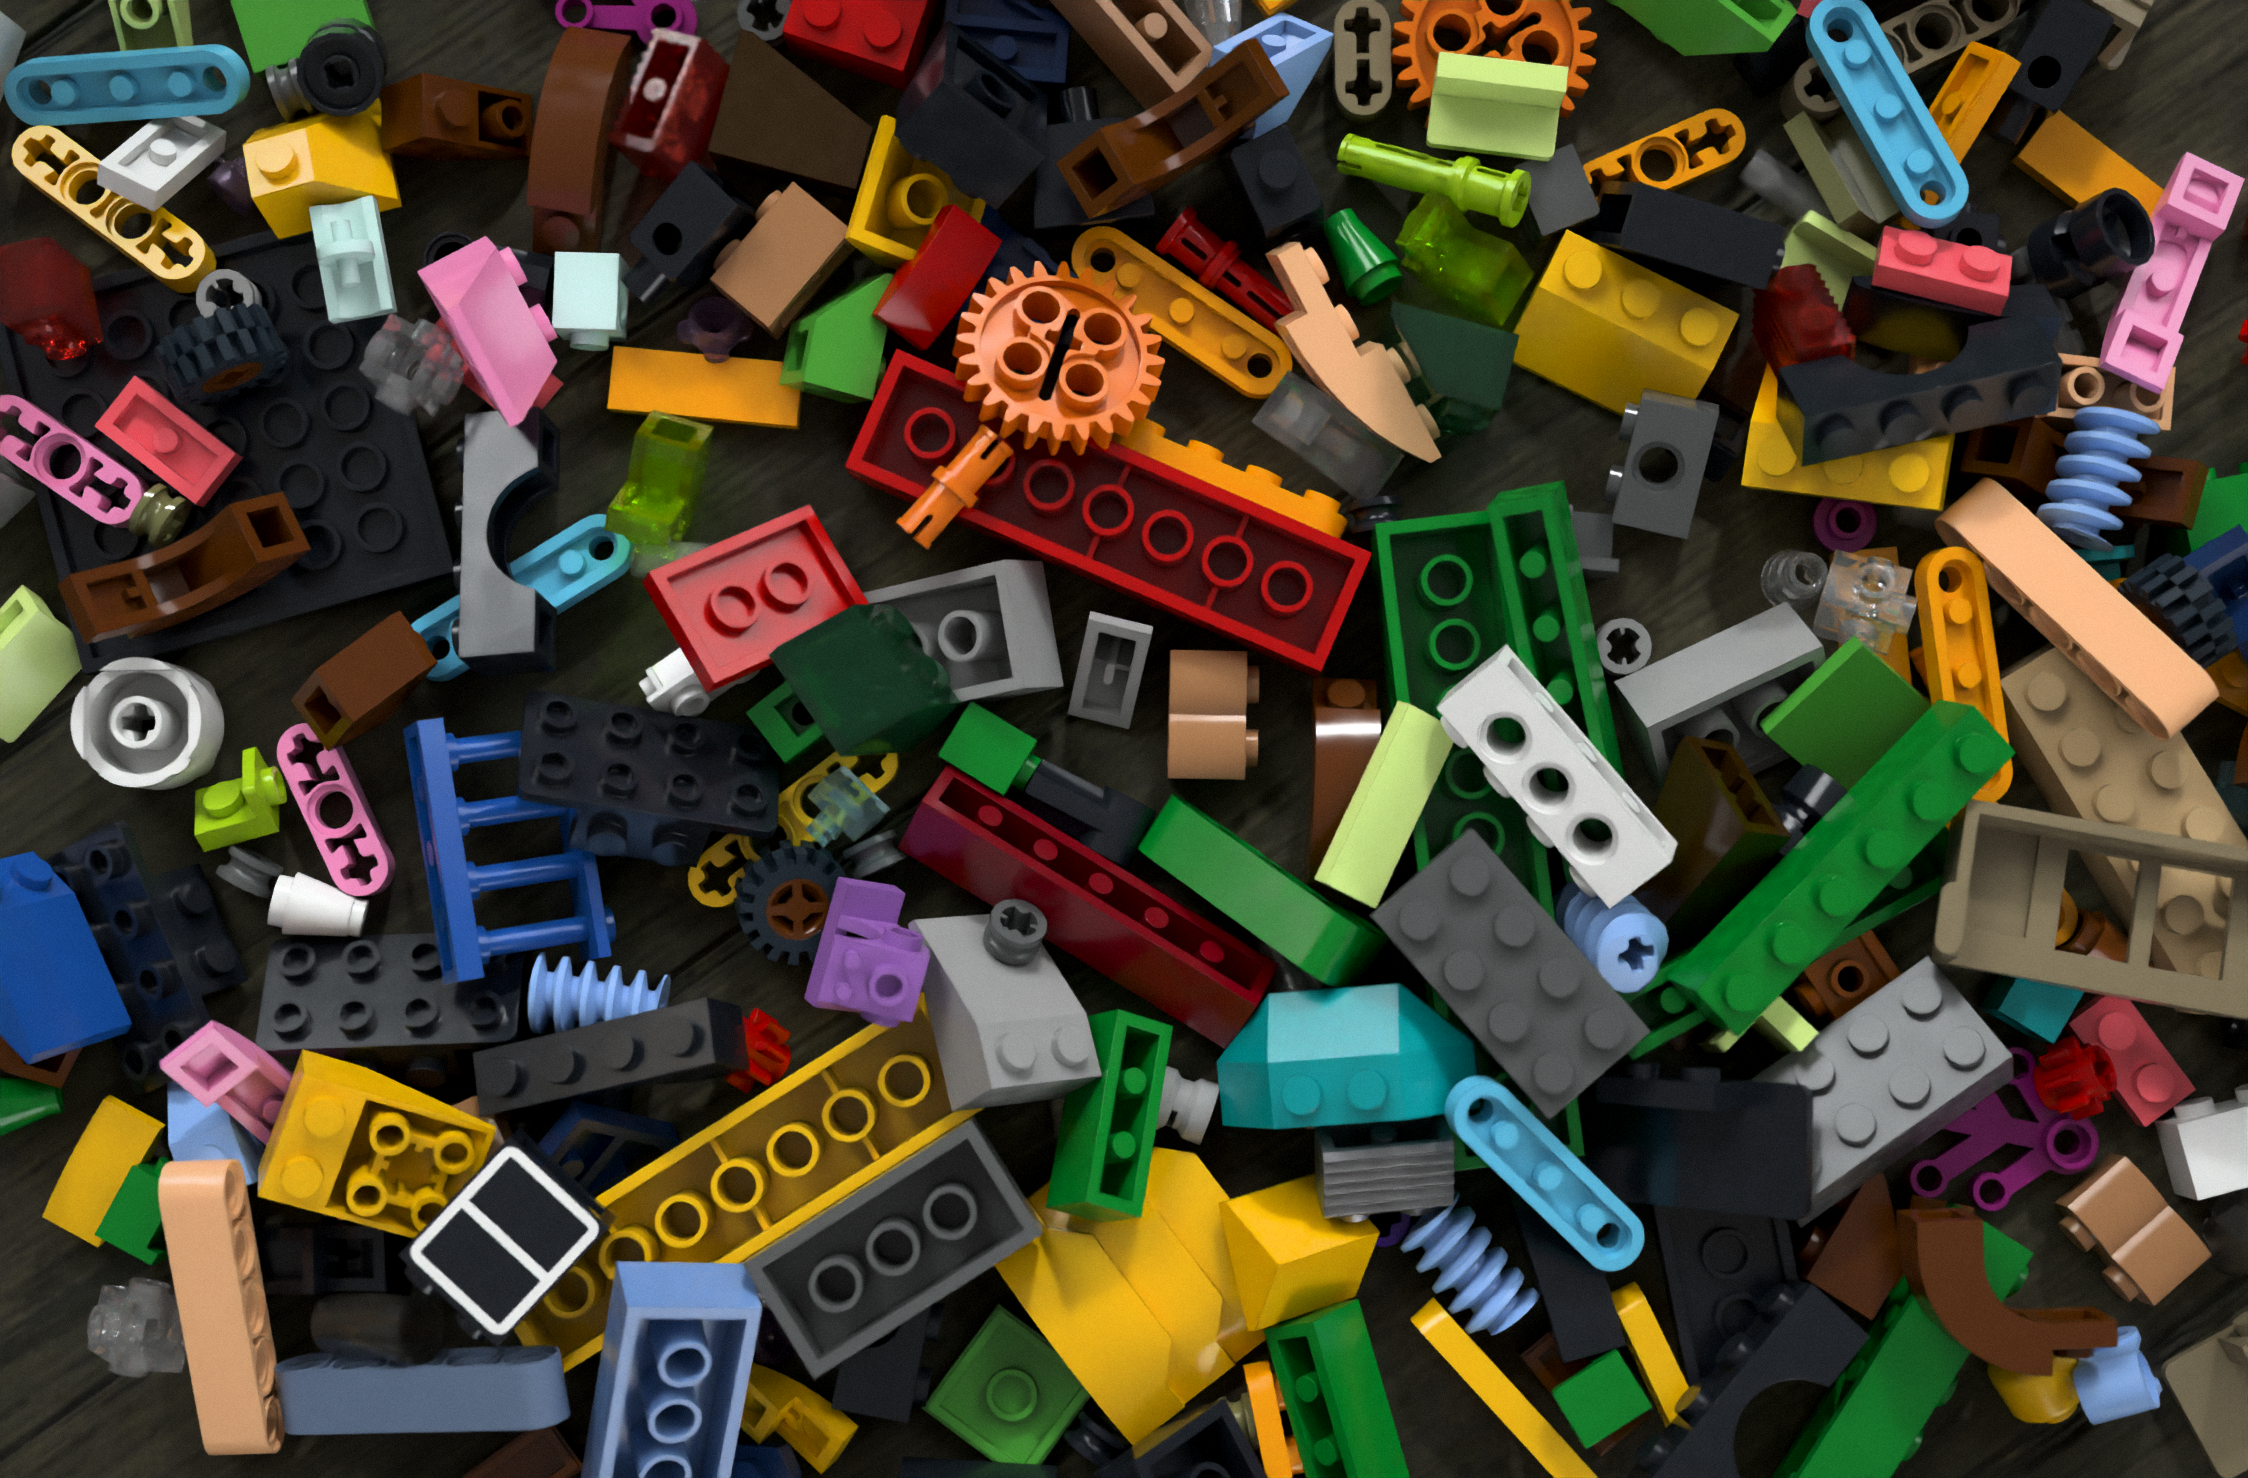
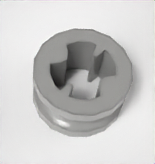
M220 269L207 274L199 283L196 292V305L204 318L212 316L214 310L220 309L215 304L217 294L222 292L224 295H227L228 292L225 287L233 285V290L244 298L242 304L245 303L246 307L252 303L259 304L262 307V296L257 286L241 273L230 269Z
M1619 618L1611 620L1595 632L1602 669L1609 676L1622 677L1632 674L1645 666L1651 656L1652 643L1650 635L1642 624L1633 619ZM1614 631L1617 638L1624 635L1625 632L1633 637L1634 641L1629 649L1635 655V658L1628 665L1626 658L1618 660L1616 664L1607 656L1612 649V645L1606 639L1610 632Z

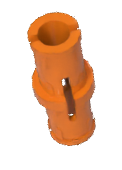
M983 424L946 469L940 465L932 473L931 476L935 481L902 518L899 517L896 521L907 534H911L928 515L929 520L913 536V539L926 550L931 547V543L963 506L970 509L976 503L978 498L974 494L1006 458H1010L1014 453L1002 440L1001 442L998 441L986 456L981 459V454L997 437L993 431Z

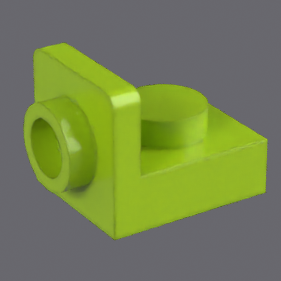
M257 747L242 751L241 778L195 790L194 836L204 852L279 832V804L286 803L287 800L284 780L276 766L268 767Z

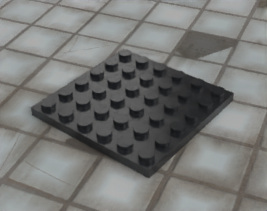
M271 229L209 247L215 255L216 270L230 269L239 272L257 286L262 296V307L264 306L288 355V359H285V365L282 368L274 369L276 373L270 378H260L258 380L260 384L253 388H241L238 390L239 394L228 397L227 394L222 395L218 401L207 403L205 399L199 405H190L189 402L185 405L180 404L172 392L154 351L156 346L161 345L160 340L164 336L175 335L173 331L180 325L190 326L194 323L192 319L201 315L196 305L197 291L178 293L168 288L140 266L0 304V360L9 394L33 403L138 474L146 481L149 488L161 483L170 488L172 499L178 496L188 499L95 427V424L134 375L152 386L243 457L204 508L191 501L192 507L186 524L169 545L187 537L206 525L231 503L283 491L311 548L288 568L249 592L194 618L129 640L127 634L85 644L66 605L84 675L96 676L101 672L100 669L119 659L130 657L157 659L453 576L456 554L391 315L385 314L333 324L329 321L313 231L278 240ZM181 254L170 257V260L175 265L181 264L186 268L191 264L193 258L191 255L187 257ZM233 285L225 287L228 292L227 295L219 292L215 300L217 306L220 308L225 307L227 311L231 310V306L242 304L244 300L241 295L233 290ZM18 416L16 421L21 439L34 446L41 437L21 426L18 422ZM73 444L59 446L50 457L49 466L52 474L57 479L72 477L80 468L81 455ZM31 476L59 583L70 574L127 561L159 550L149 544L148 534L139 537L129 532L128 528H117L102 523ZM96 477L89 485V487L97 489L110 498L112 503L108 512L114 506L124 510L129 506L131 500L124 494L128 483L123 488H118Z

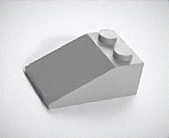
M1000 560L865 592L863 595L874 612L866 622L848 629L863 722H873L969 705L970 701L977 704L1064 686L1042 561Z
M990 914L916 919L908 924L910 930L924 937L922 944L930 949L929 963L922 986L952 1112L1059 1099L1102 1076L1087 1014L1042 942L1036 957L1028 963L1017 965L1004 963L995 958L986 949L983 942L984 930L989 923Z

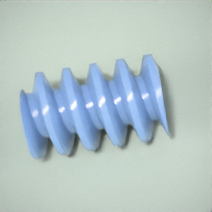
M2085 407L2079 409L2073 419L2075 427L2079 431L2069 433L2064 441V447L2070 455L2059 457L2054 467L2057 475L2062 479L2052 480L2046 487V496L2053 503L2040 505L2035 516L2059 538L2089 550L2106 552L2114 549V546L2098 535L2100 529L2120 530L2123 526V522L2108 512L2109 506H2130L2133 500L2128 494L2117 488L2118 483H2138L2142 477L2139 471L2127 464L2128 458L2147 459L2152 452L2147 446L2136 440L2137 435H2157L2161 428L2153 420L2131 411L2109 407Z
M1570 882L1552 897L1555 923L1614 990L1622 993L1640 992L1653 981L1659 970V965L1667 953L1669 938L1663 923L1633 895H1627L1609 909L1598 895L1591 898L1575 882Z
M540 952L532 969L528 988L527 1010L530 1028L533 1033L544 1034L554 1020L555 1032L558 1033L575 1029L578 1025L583 1027L667 1007L671 983L670 975L665 974L656 990L652 991L648 989L645 970H639L631 985L626 986L623 985L621 966L614 965L605 981H599L596 961L589 960L580 976L577 977L572 974L571 957L563 956L555 971L550 972L547 971L545 952Z
M1457 1191L1453 1195V1206L1435 1207L1432 1212L1423 1215L1411 1226L1409 1233L1400 1245V1249L1405 1253L1421 1246L1426 1252L1416 1266L1417 1271L1422 1273L1436 1267L1441 1270V1274L1432 1286V1290L1437 1294L1453 1287L1458 1293L1449 1305L1448 1310L1451 1314L1471 1308L1474 1314L1464 1327L1468 1335L1483 1329H1487L1491 1336L1496 1335L1523 1317L1537 1302L1540 1295L1535 1288L1519 1290L1525 1276L1518 1267L1502 1270L1508 1259V1254L1503 1247L1485 1250L1492 1238V1234L1487 1227H1477L1469 1230L1476 1217L1475 1212L1470 1206H1463L1452 1210L1460 1196Z

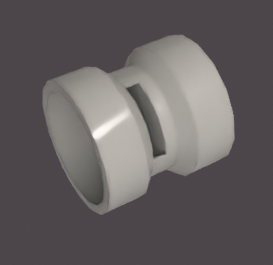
M1166 1066L1156 1130L1166 1125L1177 1130L1181 1139L1200 1145L1218 1097L1219 1084L1204 1078L1194 1082L1181 1077L1178 1069Z

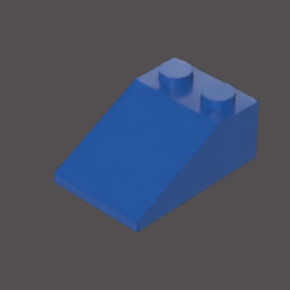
M34 851L0 859V1036L28 1064L128 1033L132 1025L131 1019L75 893L53 872L51 866Z

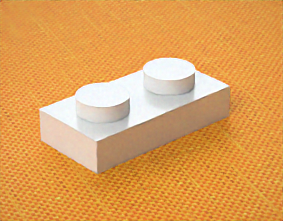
M196 116L152 119L98 164L97 184L155 212L225 151L227 131Z

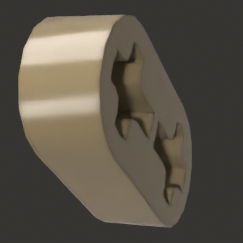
M1350 0L1342 5L1336 14L1333 25V99L1335 107L1341 116L1351 122L1362 124L1374 121L1381 116L1390 100L1392 90L1391 23L1385 8L1375 0ZM1357 16L1366 17L1367 27L1377 28L1378 30L1370 33L1366 53H1357L1355 33L1345 32L1344 29L1352 27L1354 18ZM1357 68H1367L1368 88L1379 90V93L1371 96L1367 106L1358 105L1356 95L1346 94L1345 91L1354 87Z

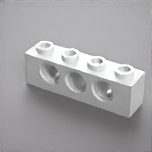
M1507 644L1446 693L1437 709L1443 715L1440 718V722L1447 735L1461 748L1465 749L1469 746L1486 765L1483 768V772L1491 786L1504 798L1513 796L1528 814L1526 822L1534 836L1548 848L1556 846L1571 864L1569 872L1575 883L1586 895L1591 898L1598 895L1610 909L1672 862L1678 844L1676 840ZM1501 717L1515 719L1524 728L1526 739L1520 742H1509L1502 739L1495 730L1494 720ZM1543 768H1554L1561 771L1568 780L1569 788L1561 792L1547 790L1540 784L1537 778V771ZM1588 818L1602 820L1611 829L1613 837L1605 841L1591 840L1583 834L1579 822Z

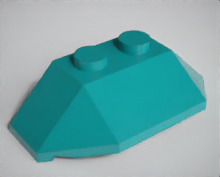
M1401 983L1270 993L1217 1060L1222 1125L1283 1129L1398 1121L1445 1114V1103L1453 1087L1467 1077L1478 1075L1475 1041L1462 1030H1458L1440 1013ZM1481 1098L1472 1102L1469 1110L1480 1108Z

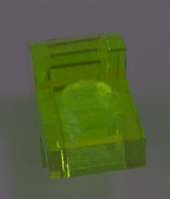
M1431 188L1427 190L1417 208L1407 216L1402 231L1395 241L1405 254L1401 262L1402 267L1416 280L1457 307L1499 326L1503 325L1535 274L1512 243L1473 228L1448 195Z
M652 410L634 435L627 481L608 506L604 530L624 535L630 542L644 546L659 545L667 548L671 540L681 542L692 519L703 483L714 427Z

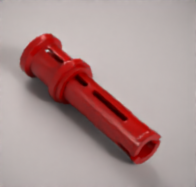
M1189 205L1168 229L1155 250L1162 256L1168 253L1198 276L1197 283L1210 291L1216 287L1250 314L1259 324L1283 340L1273 324L1282 317L1252 292L1283 317L1295 311L1287 295L1239 258L1242 253L1238 249L1239 244L1232 239L1225 242L1196 219L1197 210ZM1227 272H1229V273H1230L1231 275H1233L1236 279H1238V280L1241 282V284H1240L1237 280H1235L1232 276H1230Z

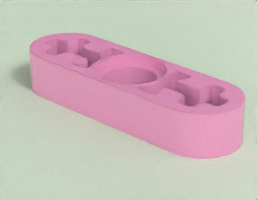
M0 395V423L6 414L16 418L19 416L18 422L21 426L41 437L32 446L15 436H6L7 430L0 424V455L96 520L113 527L128 528L129 519L134 508L150 489L146 481L33 403L14 395ZM73 444L81 455L80 468L70 478L57 479L50 470V457L59 446ZM96 477L118 488H123L128 483L124 494L131 500L129 506L125 510L114 506L108 512L112 503L110 498L97 489L89 487V485Z
M307 723L290 727L284 732L278 742L277 759L334 883L340 890L353 896H373L381 893L391 884L396 870L395 859L342 745L329 752L324 747V750L316 755V760L322 773L332 775L337 771L340 779L320 783L309 792L307 783L320 780L314 767L308 763H297L295 755L303 751L301 740L304 737L316 743H320V740ZM340 791L350 798L353 805V814L345 826L333 829L323 822L320 815V806L328 794ZM362 828H364L367 836L366 838L354 839L357 849L363 857H376L378 866L370 870L372 881L367 884L364 878L350 877L348 869L353 868L357 864L351 847L341 845L336 850L333 843L335 839H345L354 836Z

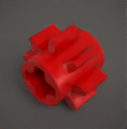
M754 1008L749 1019L743 1017L750 1070L724 1076V1081L745 1094L749 1093L754 1082L761 1086H770L776 1083L786 1072L791 1059L790 1048L785 1044L791 1033L780 1026L777 1020L758 1008Z
M2075 1035L2058 1040L2054 1044H2047L2048 1054L2039 1057L2041 1064L2036 1065L2033 1070L2034 1086L2043 1104L2052 1111L2058 1110L2060 1114L2070 1111L2074 1121L2104 1112L2102 1102L2110 1100L2111 1095L2109 1093L2113 1092L2117 1087L2116 1071L2106 1051L2098 1045L2092 1046L2090 1043L2080 1045Z

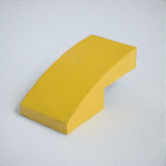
M109 1094L103 1099L79 1139L54 1188L42 1217L96 1247L102 1245L105 1240L94 1235L132 1165L152 1159L166 1125Z
M752 1362L740 1427L757 1444L763 1442L770 1434L776 1431L822 1475L838 1460L859 1428L841 1410L832 1409V1404L808 1387L782 1373Z

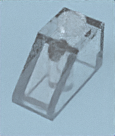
M1289 370L1251 422L1293 455L1357 500L1376 497L1405 456L1386 440L1371 431L1360 419L1334 398Z

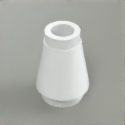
M300 872L296 873L295 878L279 875L270 903L267 924L282 927V934L350 935L360 938L367 916L369 900L349 895L336 887Z

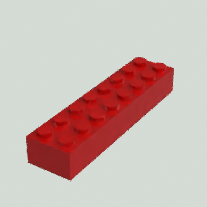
M896 349L845 464V468L851 478L914 504L935 481L931 476L932 473L940 465L946 469L983 424L993 431L997 437L981 454V459L986 456L998 441L1001 442L1002 440L1014 453L1010 458H1006L974 494L978 498L976 503L970 509L963 506L951 521L1313 677H1317L1320 674L1372 555L1371 552L1113 441H1110L1109 447L1103 450L1089 437L1083 455H1077L1070 441H1062L1057 454L1051 455L1047 439L1038 437L1035 444L1029 450L1025 449L1023 443L1025 432L1016 429L1011 435L1002 438L999 434L1003 419L997 416L984 422L979 420L984 400L965 402L963 397L967 381L955 379V373Z

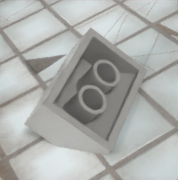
M1787 601L1614 681L1625 726L1658 795L1661 793L1677 746L1685 736L1731 742L1752 775L1792 757L1765 734L1759 723L1826 661L1822 643Z

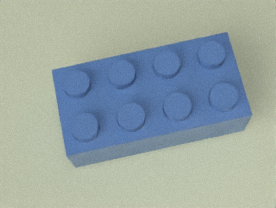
M616 1262L581 1478H730L762 1312L755 1284L745 1269L744 1263Z

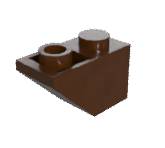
M422 72L381 89L382 152L432 161L530 158L532 145V95Z
M398 611L388 616L317 668L290 701L329 752L386 723L438 662L429 651L424 638L412 628L401 611Z
M1878 1173L1830 1207L1818 1226L1815 1224L1808 1226L1798 1239L1793 1250L1794 1257L1797 1259L1798 1276L1870 1320L1874 1319L1903 1271L1898 1251L1897 1226L1885 1176L1882 1173Z

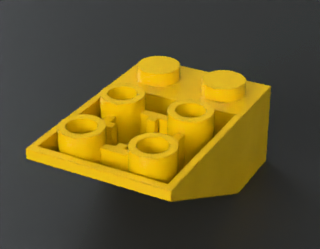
M302 1049L258 1167V1197L415 1238L483 1166L496 1133V1126L366 1067Z

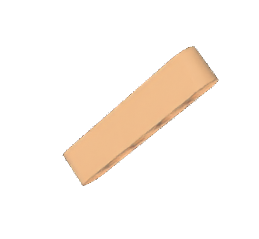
M1983 477L1935 519L1934 527L1948 547H1963L1973 552L1980 559L1984 567L1987 584L2155 738L2167 742L2218 697V689L2213 680L2191 657L1998 482Z
M239 1160L169 1161L164 1165L159 1179V1207L205 1451L208 1455L212 1456L277 1453L281 1449L285 1436L274 1373L277 1359L243 1167Z

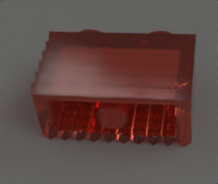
M657 27L651 31L653 39L646 42L648 50L641 54L643 62L636 65L639 73L631 77L634 84L626 88L629 96L621 100L624 107L616 111L619 119L612 122L614 130L606 135L609 142L644 175L673 182L691 160L695 162L699 160L719 111L730 65L724 62L725 59L719 56L720 53L714 51V47L708 44L709 41L698 36Z
M41 237L0 246V311H2L0 322L24 337L25 344L37 346L45 352L46 358L52 360L79 357L86 353L85 346L99 344L104 341L89 267H85V264L77 261L73 254H69V251L61 248L60 244L52 241V237Z
M1807 263L1784 267L1779 270L1772 280H1768L1765 290H1752L1756 297L1752 300L1755 305L1752 309L1755 317L1751 319L1754 324L1751 330L1777 380L1779 367L1843 354L1855 363L1856 336L1851 335L1852 328L1847 327V320L1843 319V312L1838 311L1839 304L1834 303V296L1829 295L1830 289L1826 288L1825 281L1821 280V273L1817 272V265Z

